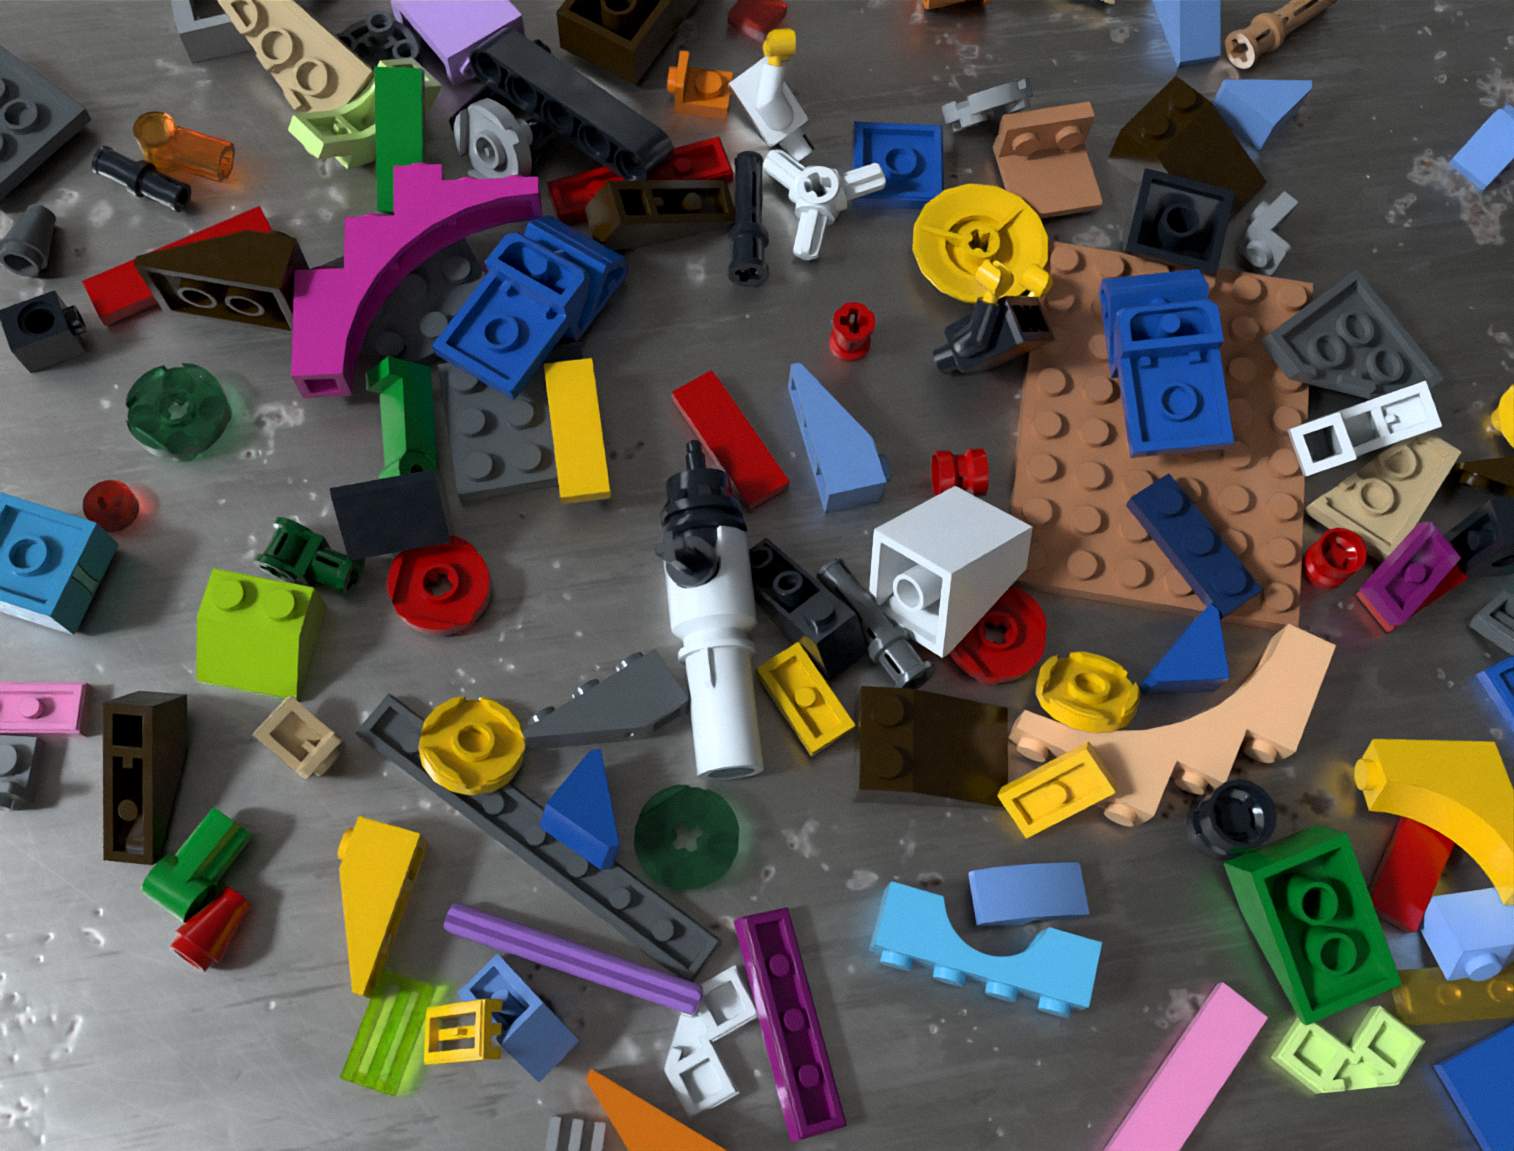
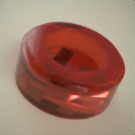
M105 480L95 484L87 491L82 507L88 520L98 523L106 532H117L127 528L134 522L139 512V501L132 490L123 482Z

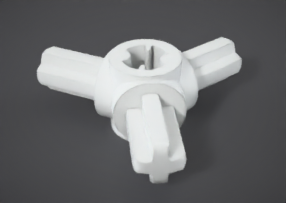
M782 149L771 150L763 163L764 171L790 190L789 199L796 204L794 214L800 220L793 253L805 261L819 257L826 226L832 225L839 212L847 209V201L882 190L886 186L883 169L878 163L838 175L835 168L831 170L824 166L814 165L805 168Z

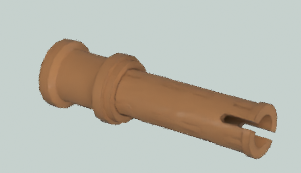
M1291 0L1274 13H1261L1251 21L1249 27L1244 30H1235L1226 37L1224 45L1228 59L1238 68H1250L1258 61V57L1261 54L1278 49L1283 44L1287 34L1306 23L1325 8L1335 4L1337 0ZM1304 6L1305 9L1295 16L1294 12ZM1286 18L1287 22L1283 24L1282 20ZM1269 30L1270 33L1265 36L1264 32ZM1244 44L1248 46L1243 51H1239V48Z

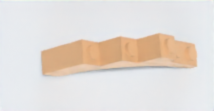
M1287 624L1270 639L1255 669L1232 696L1218 706L1183 722L1147 730L1090 733L1073 729L1065 724L1024 710L1014 722L1008 735V741L1018 745L1016 749L1019 753L1038 762H1045L1046 759L1052 761L1089 741L1118 783L1115 794L1095 803V805L1105 809L1104 815L1118 824L1129 827L1134 826V824L1140 826L1154 817L1170 776L1175 778L1174 783L1187 792L1198 795L1208 794L1227 781L1240 746L1244 748L1243 751L1247 756L1263 763H1279L1294 754L1336 645L1298 627Z

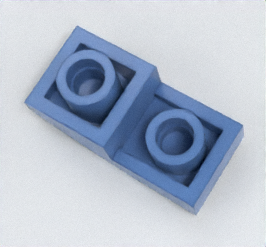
M1080 862L1011 865L978 869L968 873L977 926L1024 925L1033 920H1079L1090 915Z

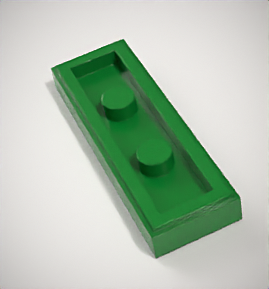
M374 66L377 211L394 212V166L411 165L418 162L426 163L425 70L422 68Z

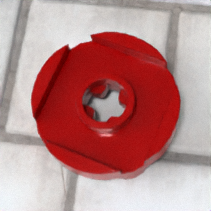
M451 535V542L399 553L388 573L387 590L399 618L404 623L423 634L444 636L455 632L464 633L475 626L477 619L483 614L489 603L492 581L483 557L477 553L476 549L468 541ZM440 574H446L448 582L453 586L450 591L444 592L443 595L435 596L433 590L427 588V584L429 581H437Z
M1011 585L950 652V655L965 673L977 678L982 684L994 686L1002 682L1015 681L1030 672L1044 653L1046 646L1045 631L1047 629L1044 612L1031 595L1021 588ZM990 622L994 627L1003 624L1007 628V632L1003 636L1006 642L999 644L997 641H989L985 636L987 629L984 624Z

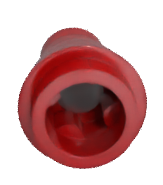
M226 886L216 898L174 931L177 937L170 944L169 948L190 965L205 973L212 963L219 965L244 915L252 907L251 903L242 895Z

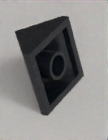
M1145 168L1122 232L1123 253L1186 270L1199 269L1202 274L1215 277L1219 267L1235 191Z
M434 469L330 488L332 503L349 561L451 542L448 499Z

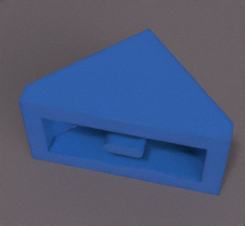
M1210 603L1191 622L1142 681L1139 688L1143 695L1214 692L1230 679L1219 610Z
M594 749L587 753L547 801L540 828L600 870L612 868L620 844L601 749Z

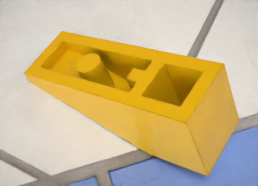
M358 816L354 829L348 828L343 834L337 856L338 859L342 860L339 872L352 993L374 1000L429 842L420 833Z

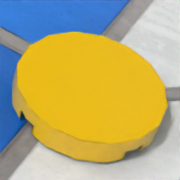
M1080 651L1070 652L1069 658L1058 659L1059 654L1050 657L1041 666L1035 694L1041 707L1055 720L1073 729L1085 732L1110 733L1128 726L1135 717L1140 704V688L1136 681L1132 685L1127 679L1128 672L1120 664L1102 655Z
M466 696L452 698L435 707L423 723L418 746L422 766L434 782L451 792L471 796L492 793L508 784L521 767L525 750L524 738L521 733L523 730L522 724L509 708L493 699L480 697L478 701L473 699L466 700Z

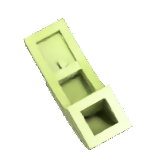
M413 58L380 60L378 67L424 69ZM426 70L425 115L432 107L442 87V84ZM374 76L367 87L354 100L340 108L329 111L293 114L288 131L304 145L307 152L317 159L335 157L346 169L356 168L376 160Z

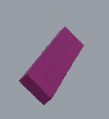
M788 907L743 916L734 920L790 1142L846 1127V1120Z

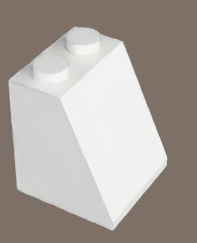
M954 486L874 529L869 595L893 626L905 628L911 639L943 658L956 647L1027 569L1033 527Z

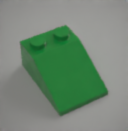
M1315 824L1223 862L1241 913L1302 1024L1307 1026L1402 985L1346 832Z

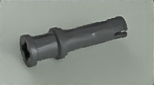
M842 558L832 559L823 565L817 572V580L857 614L864 638L869 644L868 651L871 660L874 663L882 664L896 682L894 688L919 689L934 675L936 668L931 661H924L909 643L910 635L906 629L892 625L871 596L853 576Z

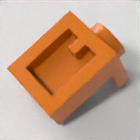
M680 50L678 67H669L667 94L675 95V113L727 120L731 91L728 85L733 81V72L689 67V51Z

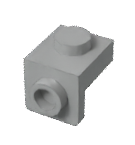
M1285 191L1271 205L1263 201L1253 211L1246 221L1250 226L1236 247L1252 265L1261 268L1268 275H1272L1279 268L1291 250V246L1276 234L1284 226L1299 203Z

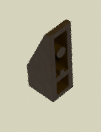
M726 180L607 181L584 207L593 240L611 250L637 249L735 225V208Z
M136 691L103 702L104 861L154 865L159 861L187 749V694Z

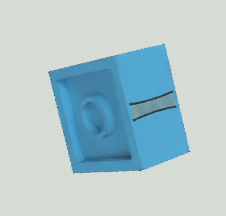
M1 492L0 612L75 635L119 544L96 522Z

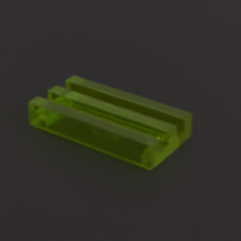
M382 968L340 1078L390 1096H396L425 1020L427 1007H430L437 987ZM391 985L399 986L400 989L367 1074L358 1072ZM412 991L419 993L387 1078L386 1080L379 1079Z

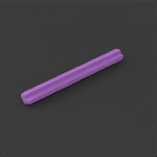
M453 903L445 918L444 928L451 934L689 1015H695L700 1007L703 997V988L700 984L460 903Z

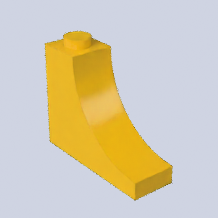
M1373 739L1362 758L1356 762L1354 770L1356 786L1359 790H1363L1369 811L1385 812L1410 818L1450 838L1463 848L1485 871L1495 886L1503 905H1514V790L1496 743L1489 741Z

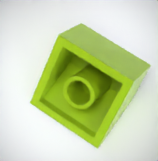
M212 568L197 614L196 681L201 684L284 700L288 695H291L300 702L328 608L314 587Z

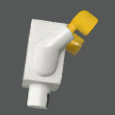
M790 28L774 29L769 32L764 41V58L730 82L728 88L767 145L772 147L779 143L783 151L798 162L815 148L800 127L809 119L784 81L786 67L781 66V62L789 61V56L796 54L795 31Z

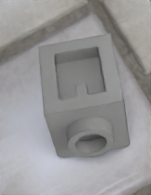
M0 735V811H9L12 803L33 804L45 741L40 738Z

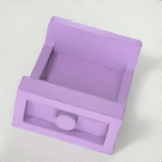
M390 0L395 18L405 26L412 25L442 60L446 67L448 79L454 86L467 79L476 77L469 60L471 51L501 29L512 28L525 36L522 15L509 0Z

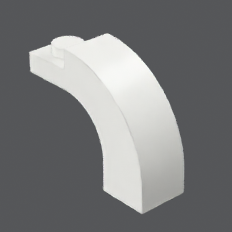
M1423 381L1298 425L1287 431L1303 476H1309L1357 459V456L1442 427L1427 382Z

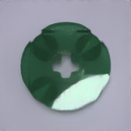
M181 363L183 367L170 369L162 365L143 374L129 390L125 404L129 409L128 421L126 420L127 426L138 443L148 452L162 458H172L177 462H189L196 458L199 453L210 448L221 437L231 420L232 410L223 388L217 379L206 369L191 363ZM186 402L189 403L186 408L187 413L184 416L170 419L171 414L167 409L172 404L181 407Z
M674 785L665 788L646 802L635 826L634 849L642 870L654 883L665 887L672 893L699 892L714 886L727 875L738 854L739 825L735 813L723 797L709 789L706 791L699 787H690V785ZM684 825L688 831L695 828L700 831L701 836L696 839L698 847L696 850L689 852L685 847L677 850L672 843L678 838L675 829L679 826Z

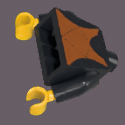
M995 260L993 264L989 261L983 262L975 274V281L986 289L984 297L977 298L973 313L944 329L948 343L934 349L933 358L937 368L944 375L957 369L962 373L984 372L1055 341L1039 301L1052 288L1053 278L1051 274L1033 263L1026 269L1019 282L1030 291L1029 295L1003 296L999 298L1013 285V274L998 260Z

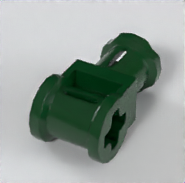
M277 517L273 523V527L276 529L263 554H257L253 560V564L257 568L280 580L290 583L297 582L312 587L316 580L336 588L337 594L345 598L355 591L363 575L365 558L349 561L346 554L331 549L324 536L314 533L309 528L284 517Z

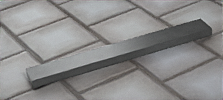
M390 693L387 694L356 731L355 734L358 738L676 977L694 982L722 944L723 940L615 860L611 869L600 870L541 829L540 823L545 808L510 782L492 793L473 796L451 792L434 782L422 766L418 749L425 719Z

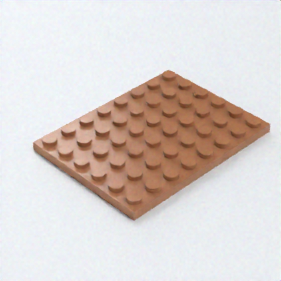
M1048 241V261L1044 270L1051 274L1053 285L1050 291L1039 301L1055 341L1026 354L1009 514L1033 528L1027 569L1017 578L1012 586L1197 617L1206 606L1126 506L1132 496L1169 473L1263 589L1256 597L1220 621L1278 631L1287 624L1299 627L1305 476H1303L1287 430L1308 422L1309 384L1288 379L1259 341L1313 301V283L1218 268L1215 277L1202 274L1209 284L1208 299L1215 302L1219 308L1224 339L1219 349L1234 444L1229 449L1130 458L1119 378H1111L1098 290L1102 279L1183 271L1186 269L1124 254L1123 252Z

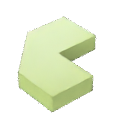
M1379 1005L1371 1007L1348 1045L1317 1021L1306 1026L1297 1017L1271 1056V1059L1316 1094L1394 1086L1399 1084L1425 1043V1040Z

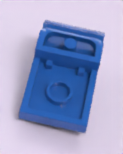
M550 215L529 221L524 235L520 232L506 234L485 261L488 273L433 343L432 348L439 357L515 401L562 336L573 342L579 341L629 273L626 258Z
M1199 269L1102 279L1099 287L1111 378H1119L1130 458L1229 449L1234 444L1219 349L1224 342L1219 308L1215 302L1208 299L1209 284Z

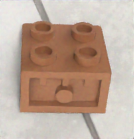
M1090 101L1002 116L993 150L1005 190L1020 196L1039 215L1040 219L1098 210L1103 203L1084 144L1095 118Z

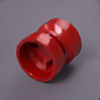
M983 448L968 449L964 454L955 455L950 450L934 451L931 460V479L934 496L954 486L975 497L986 496L989 485V469L985 450Z
M1346 528L1330 529L1302 554L1301 573L1311 586L1318 589L1331 590L1338 588L1364 566L1367 558L1366 546L1363 540L1351 530Z

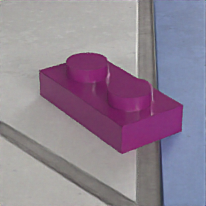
M1432 521L1418 523L1362 585L1360 590L1389 626L1403 625L1461 557Z

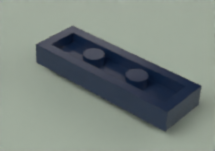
M1169 473L1132 496L1127 502V508L1203 604L1207 607L1211 603L1219 610L1220 620L1256 597L1263 590Z

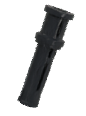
M743 151L737 154V158L734 159L735 225L728 233V244L732 248V262L727 268L728 279L737 285L747 287L760 285L769 277V267L764 262V249L769 244V234L762 225V168L764 160L759 153L754 151Z

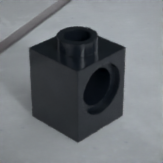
M55 290L0 309V321L10 351L30 373L87 353L80 335L86 333L87 328L79 310L75 305L67 307Z

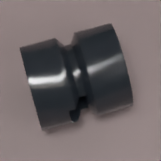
M1237 779L1223 783L1193 803L1186 816L1185 828L1189 841L1198 852L1210 859L1224 861L1238 857L1267 841L1276 828L1277 812L1273 800L1263 788L1251 781Z

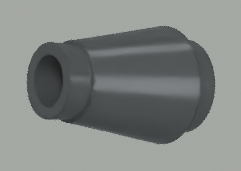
M32 204L27 207L26 211L0 241V262L6 269L21 276L31 277L37 275L39 270L47 267L54 224L56 222L55 214L41 205Z

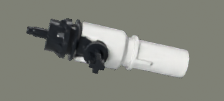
M691 440L686 444L687 454L685 458L687 470L674 474L666 482L667 502L660 512L662 526L660 539L663 543L655 544L654 551L658 557L664 560L671 632L675 637L683 641L684 647L678 652V659L682 665H686L697 776L704 780H730L752 776L764 770L751 658L755 656L757 649L754 641L749 640L748 634L758 622L748 540L745 534L747 524L743 519L742 503L732 494L729 474L723 470L706 468L702 443L698 440Z

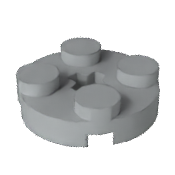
M1025 78L1018 83L1016 80L969 95L966 101L957 104L953 101L943 105L941 108L946 125L952 124L953 131L958 132L988 120L986 113L994 111L995 118L998 119L1002 118L1005 114L1017 113L1022 111V109L1030 107L1029 98L1033 97L1029 78Z
M489 98L475 102L468 106L467 109L460 111L454 123V140L459 157L467 154L469 162L473 169L467 171L470 177L477 179L505 178L510 175L531 177L532 159L529 146L533 142V134L527 122L523 119H515L507 108Z

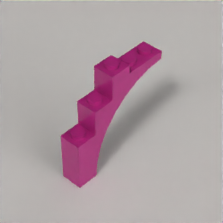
M418 162L411 165L394 166V215L383 216L369 213L361 217H345L344 268L316 266L311 270H294L291 376L302 397L353 396L358 356L368 328L386 298L411 271L439 250L474 233L508 223L532 221L543 217L538 177L510 175L505 178L477 179L475 177H462L458 180H446L442 164Z

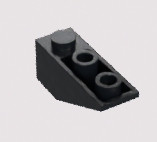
M767 537L749 549L755 601L792 645L797 642L800 643L815 667L824 677L831 681L869 652L857 614Z

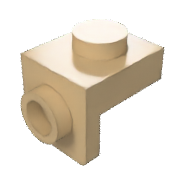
M288 695L252 734L305 780L313 772L317 776H321L330 768L340 755L336 747L343 740L291 695Z

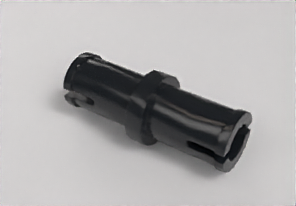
M106 145L102 146V149L99 148L94 154L91 165L93 172L126 186L130 194L139 198L147 196L176 212H180L181 208L184 209L189 203L192 192L191 186L157 171L153 163L143 159L135 161Z

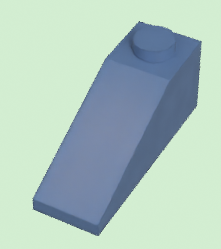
M801 363L791 364L788 388L825 513L881 501L885 485L891 479L890 468L885 454L877 453L871 435Z

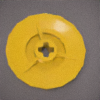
M969 183L946 189L925 204L913 227L912 251L921 273L940 292L964 303L976 304L977 298L984 297L986 289L975 281V274L985 261L993 264L995 260H998L1013 274V285L999 298L1003 296H1020L1027 291L1019 283L1026 269L1033 263L1044 269L1048 261V235L1039 215L1020 196L998 186ZM984 247L987 249L985 253L982 250Z

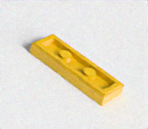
M592 358L544 364L561 504L611 498Z

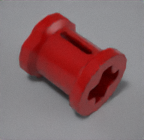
M857 302L845 303L834 313L833 330L830 334L829 346L834 356L842 361H859L869 352L871 344L870 335L874 332L876 320L874 313L867 309L864 304ZM851 314L855 315L853 322H849ZM850 343H855L853 350H849Z

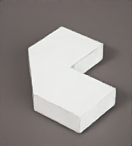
M735 965L700 984L703 988L700 1007L695 1015L681 1012L664 1071L690 1121L739 1093L713 1043L758 1017L754 1000Z

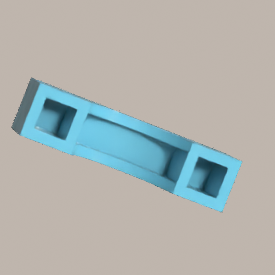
M891 881L884 889L869 951L881 954L880 963L889 967L911 971L913 964L933 969L932 978L940 982L963 987L967 979L986 985L985 994L1010 1002H1017L1018 995L1039 1001L1038 1010L1069 1018L1071 1010L1080 1011L1090 1006L1102 942L1048 927L1039 932L1029 946L1019 954L1004 957L987 955L973 949L957 935L948 919L944 896Z

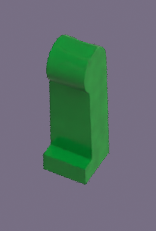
M388 356L365 373L366 391L380 394L385 467L380 471L379 479L433 469L436 472L437 458L431 366Z

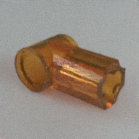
M160 111L146 112L134 122L133 133L143 158L153 163L157 171L170 173L180 170L219 183L222 180H228L233 170L235 148L232 142L177 126L170 115Z

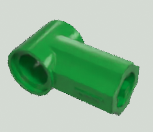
M213 807L176 853L164 856L150 870L142 884V893L178 920L185 923L215 898L219 888L218 880L254 835Z

